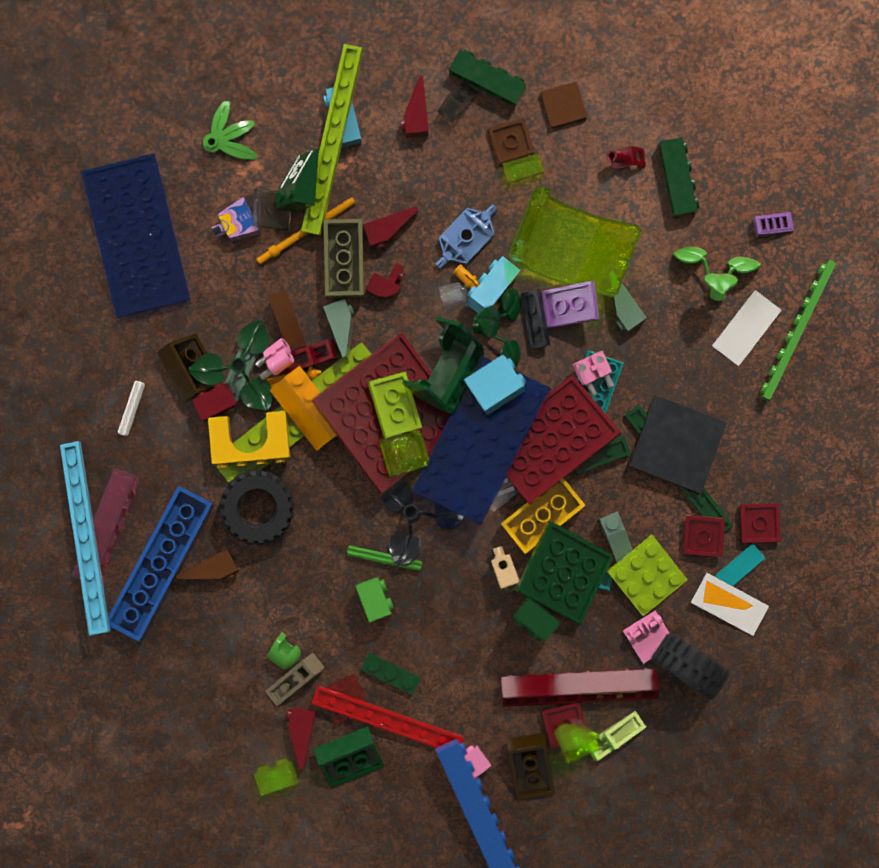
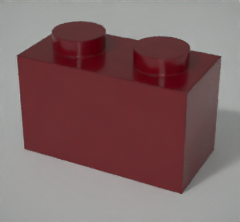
M221 382L212 387L213 390L207 393L202 391L195 395L196 398L192 401L203 422H207L208 418L217 417L239 406L229 384Z

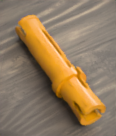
M462 264L454 270L453 274L465 284L466 288L471 290L473 286L477 288L480 285L476 280L477 277L475 275L472 276ZM497 300L494 303V306H496L498 309L501 306V303Z

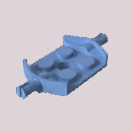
M494 204L483 212L466 208L438 238L443 254L435 265L439 269H442L448 261L467 265L470 259L495 235L490 218L498 208ZM463 231H470L472 238L470 240L462 239L461 234Z

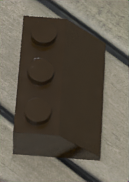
M196 333L169 342L157 352L183 402L195 399V395L202 391L208 392L213 389L214 385H206L199 382L189 372V368L202 355L207 354Z

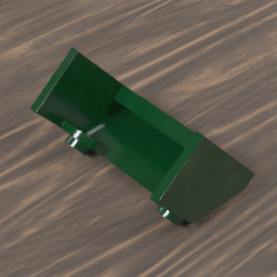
M436 317L435 320L444 329L439 336V343L443 348V352L428 381L419 379L414 383L403 380L402 383L415 397L443 412L451 414L456 411L468 388L464 379L476 372L483 358L484 349L462 323Z

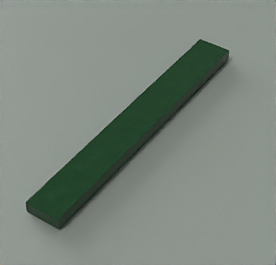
M639 404L624 415V417L640 437L647 413ZM679 487L700 516L726 518L725 532L733 527V524L705 488H703L702 494H697Z

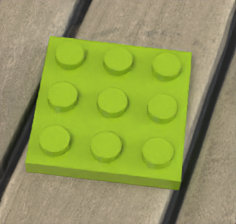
M650 535L607 571L642 616H645L688 580L653 535Z

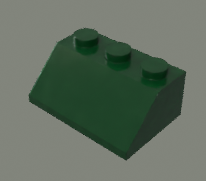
M368 726L314 748L318 765L331 789L385 767Z

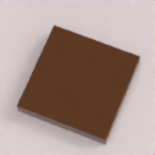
M577 81L540 92L550 128L587 119Z
M524 118L488 128L498 165L535 155Z

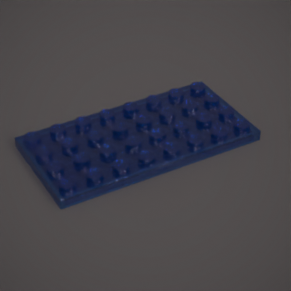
M152 153L81 171L116 317L121 318L191 300L156 154Z
M481 356L473 373L491 363L492 360ZM521 374L526 381V384H524L526 391L489 415H486L467 387L456 411L449 417L411 491L482 525L551 388Z

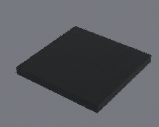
M655 395L629 467L697 494H702L726 422Z

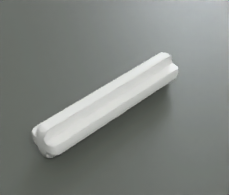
M134 382L118 429V434L129 435L145 384L142 382Z

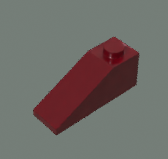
M423 75L419 76L404 114L405 121H401L402 132H406V138L429 135Z
M414 206L363 224L371 249L379 250L386 247V244L419 213L418 207Z
M293 706L292 710H288L286 721H289L288 727L299 769L303 770L306 764L316 710Z

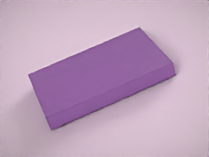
M595 281L541 291L548 329L599 319Z

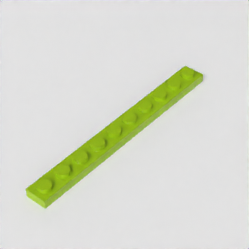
M347 44L343 46L318 155L315 206L306 209L301 229L303 232L316 235L322 234L364 51L362 47Z

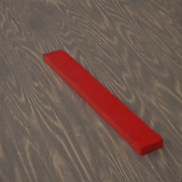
M320 685L317 686L311 704L435 748L455 739L461 744L464 739L462 735Z

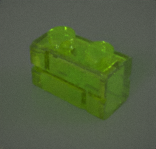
M287 758L276 761V765L269 767L268 764L258 767V772L254 773L261 796L299 783L293 760L288 761Z

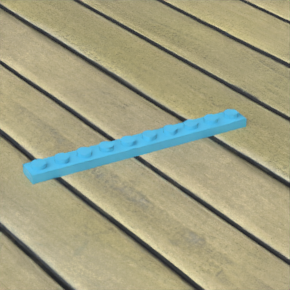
M77 441L60 445L88 630L89 635L92 636L110 632L82 447L81 442Z

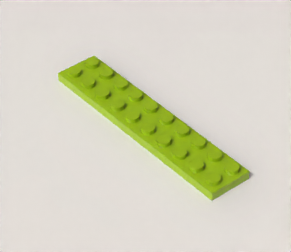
M361 342L350 351L349 362L345 363L343 358L339 359L312 381L321 393L370 356L371 353ZM280 406V407H278V408H277L275 411H273V412L285 411V410H284V408H283L282 406ZM287 413L291 448L305 435ZM266 418L233 443L237 450L244 453H252L263 447L268 435ZM267 460V464L256 465V462H248V466L237 467L236 463L229 464L228 468H218V470L228 482H231L234 477L243 474L245 471L263 470L274 460Z

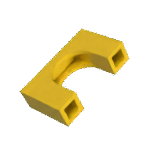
M287 412L266 413L267 440L261 449L252 453L241 452L233 445L230 418L228 416L208 418L212 465H217V468H228L229 464L235 463L237 467L248 466V462H256V465L267 464V460H275V463L286 462V459L291 458Z

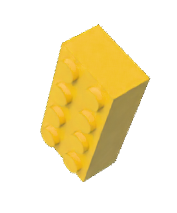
M563 479L531 505L528 503L523 505L500 525L520 550L526 554L537 545L548 521L561 526L586 505L566 480Z

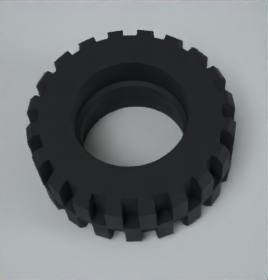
M249 470L241 475H237L227 484L221 496L220 515L228 532L235 536L237 540L247 542L250 545H264V543H271L277 537H281L284 531L289 528L294 515V501L288 486L281 478L268 471ZM250 490H264L274 499V515L265 524H249L243 520L239 513L240 499Z
M672 633L666 634L652 655L654 663L710 700L717 696L729 678V671Z

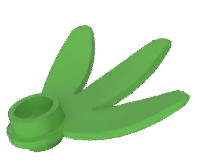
M224 101L214 115L211 133L206 135L203 140L204 148L209 152H217L221 149L227 154L242 159H256L257 154L248 147L228 142L248 132L255 123L253 121H242L223 130L230 110V103ZM214 139L215 144L209 145V141Z

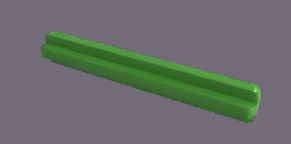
M355 546L348 547V556L396 566L391 554ZM414 560L409 564L398 567L420 571L422 561Z

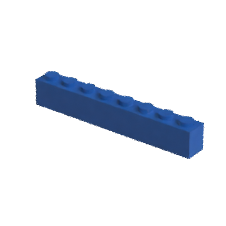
M457 739L436 748L439 759L489 868H519V865L514 866L512 862L515 857L511 848L507 849L504 844L507 842L503 830L499 832L496 825L499 824L495 813L491 814L488 809L491 807L487 795L482 796L480 790L484 788L479 778L475 779L472 774L475 772L471 760L467 762L464 756L468 754L464 744H459Z

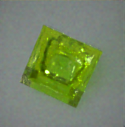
M418 429L379 440L390 477L428 466L429 457L422 433Z

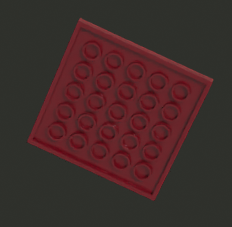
M402 332L311 400L380 494L470 425L458 408L451 414L443 412L413 395L422 428L384 439L368 382L406 372L408 381L416 383L419 379L428 381L432 374Z

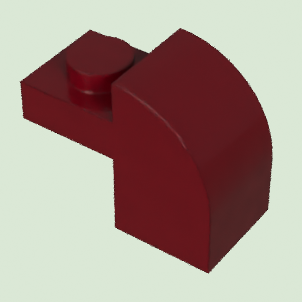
M396 263L388 279L373 273L365 291L379 299L395 297L402 290L401 286L396 283L402 281L405 275L403 272L404 267Z

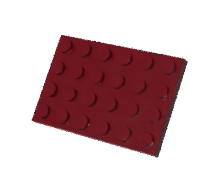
M572 375L482 444V447L527 503L531 505L620 436L621 432Z

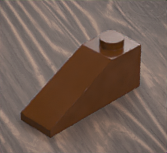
M227 549L176 575V578H226V580L237 576L236 572L239 571V568L230 550Z

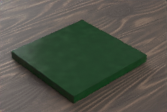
M548 521L514 591L581 625L614 555L554 522Z

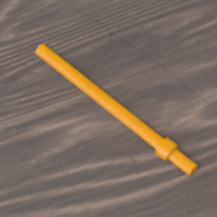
M351 197L326 213L325 220H331L356 204L355 200ZM300 230L280 244L268 248L269 251L256 259L261 265L272 257L276 258L280 255L281 251L309 233Z

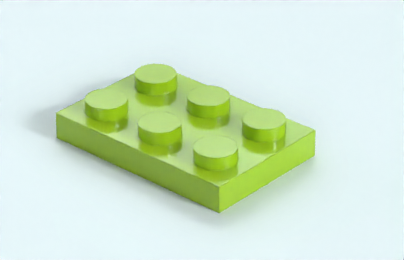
M406 372L368 382L384 439L422 428L412 392L402 383L403 380L408 381Z

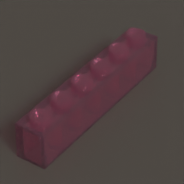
M116 468L113 469L93 520L102 577L104 571H102L103 566L109 562L111 553H109L110 548L115 546L118 535H116L118 528H122L125 517L123 516L125 510H129L132 504L131 495L137 491L139 481H137L139 477ZM77 560L71 576L81 580Z

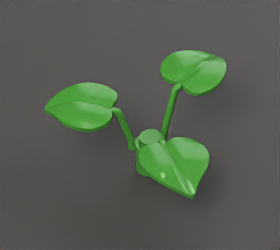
M685 247L672 254V256H675L676 259L684 263L703 262L706 271L705 282L711 287L710 298L717 301L724 300L726 298V291L737 284L738 279L731 275L733 271L748 273L761 267V263L754 259L735 257L728 262V265L731 267L728 274H710L707 261L704 258L707 256L705 250L698 247Z

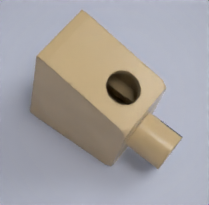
M502 546L492 549L494 559L491 560L502 594L515 590L519 579L510 554L505 555ZM502 565L507 566L506 569H500Z

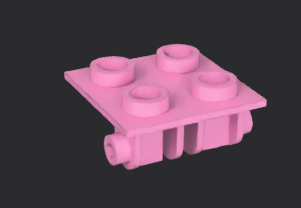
M656 611L623 630L643 664L652 659V655L666 634H669L662 618Z

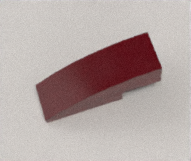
M327 339L291 352L290 354H292L294 362L280 373L281 375H286L299 366L302 370L309 369L308 367H315L340 358L335 340Z

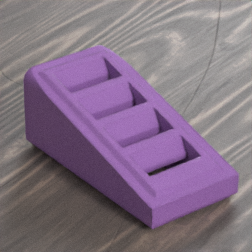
M791 212L761 215L753 218L756 237L794 231ZM785 217L788 225L786 228H784L783 218ZM776 219H779L780 228L778 229L776 225ZM768 220H772L773 229H770ZM761 221L765 222L766 230H763Z

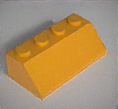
M300 366L270 389L271 393L316 451L337 436L311 402L320 392Z

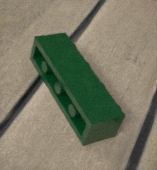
M459 49L449 68V74L516 108L526 90L527 84L524 83L525 81L518 76L512 77L508 75V72L503 68L491 66V63L485 59L479 60L475 58V55L470 51Z
M682 137L660 141L658 148L672 217L674 219L695 215L700 206L698 197L694 196L693 190H696L695 181L690 177L692 166L690 160L687 161L686 153H688L687 143L683 142Z

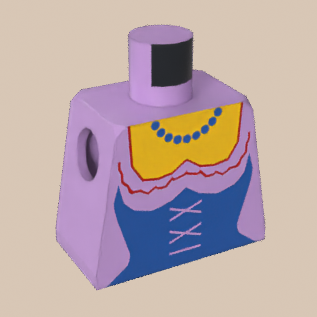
M244 197L220 212L218 216L222 223L212 227L216 238L227 233L230 241L260 234Z

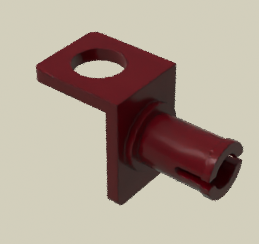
M629 146L618 150H610L607 153V160L612 162L614 170L633 165L646 166L644 148ZM637 152L640 154V161L637 159Z

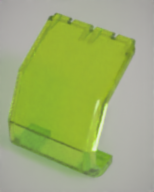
M537 187L531 195L511 246L509 257L521 267L569 286L595 281L596 294L609 297L617 295L622 284L620 280L624 279L629 266L627 262L631 261L636 246L634 244L638 243L642 233L640 227L628 222L599 217L567 205L551 197V189Z

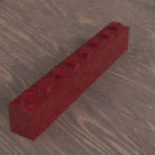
M643 668L641 670L624 669L622 671L605 670L603 672L585 671L583 673L566 672L564 674L547 673L545 675L527 674L525 676L508 675L501 677L503 707L658 699L659 696L657 669Z

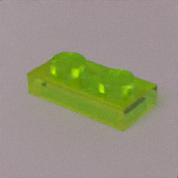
M539 153L502 164L507 183L544 173Z

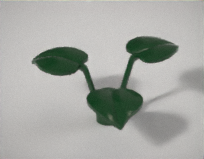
M512 287L507 288L501 297V307L504 313L499 315V310L496 306H487L473 318L472 328L476 334H484L488 338H495L504 342L505 345L501 347V355H504L506 359L510 358L515 367H517L521 356L519 344L515 340L508 342L507 339L496 335L500 318L508 316L510 320H514L520 313V295L517 289Z
M262 320L249 323L238 333L237 345L242 349H246L241 357L234 358L230 365L222 367L223 361L218 355L207 353L196 360L189 368V372L196 380L206 385H216L222 382L224 379L222 371L232 369L236 374L242 373L248 384L242 387L240 392L242 402L250 408L267 411L272 402L270 384L266 379L262 380L261 377H256L251 382L245 372L246 362L244 358L248 352L260 354L269 345V335Z

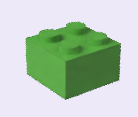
M377 577L356 585L369 622L392 614L391 610L394 609L391 598L387 599L385 595L387 587L384 580H380Z

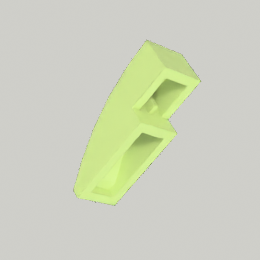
M636 711L594 737L584 746L594 761H599L645 729L646 726Z

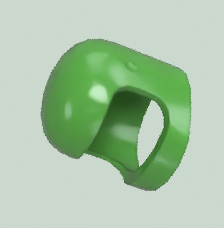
M282 632L266 657L278 667L288 670L298 662L301 650L297 645H290L286 641L287 635Z

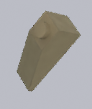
M311 653L265 692L275 705L278 706L325 667L314 653Z

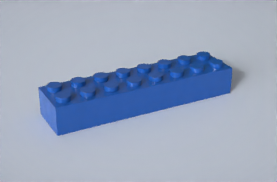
M181 486L177 487L108 616L110 627L139 642L143 641L215 504Z

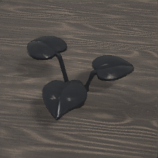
M397 481L382 493L384 505L389 511L394 513L400 512L404 507L403 515L408 520L409 529L408 535L406 533H398L390 540L389 550L395 565L403 566L409 564L419 556L422 544L419 538L412 537V523L417 522L421 515L437 517L436 522L440 528L452 530L461 524L468 512V508L457 500L442 499L434 505L436 514L424 512L423 510L420 511L415 505L409 504L413 500V490L409 484Z

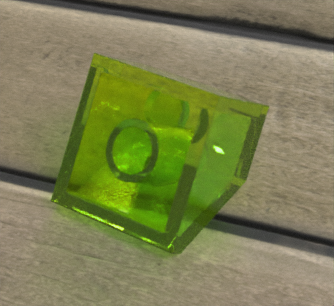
M565 724L555 731L556 738L567 763L603 748L598 733L580 726Z

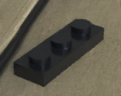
M536 289L521 293L530 349L535 350L551 346L541 290Z

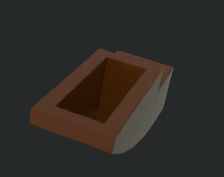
M287 290L269 295L268 298L280 331L291 352L306 347L307 345Z

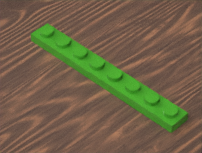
M829 260L826 264H821L818 270L820 276L817 281H813L809 289L812 291L810 297H806L801 305L804 309L801 315L797 314L793 322L796 325L793 332L789 331L785 338L787 344L784 349H780L776 357L779 359L777 365H773L768 375L771 377L768 383L765 382L760 390V393H762L760 399L767 402L771 399L836 265L835 262Z

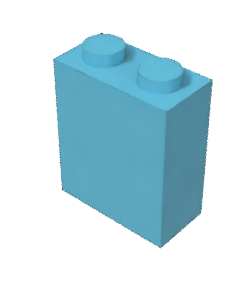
M501 355L464 379L467 387L486 415H489L526 391L524 386L526 384L525 379L521 374H516L514 363L510 358L506 359L504 355Z

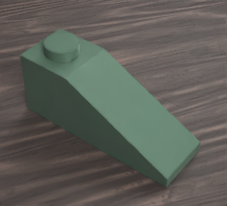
M613 271L610 273L609 279L615 318L617 319L615 323L621 331L624 330L628 333L644 322L647 317Z
M342 299L323 308L342 358L347 363L349 362L353 330L351 315H354L351 304L347 305L345 299Z
M618 511L598 519L616 563L633 550Z

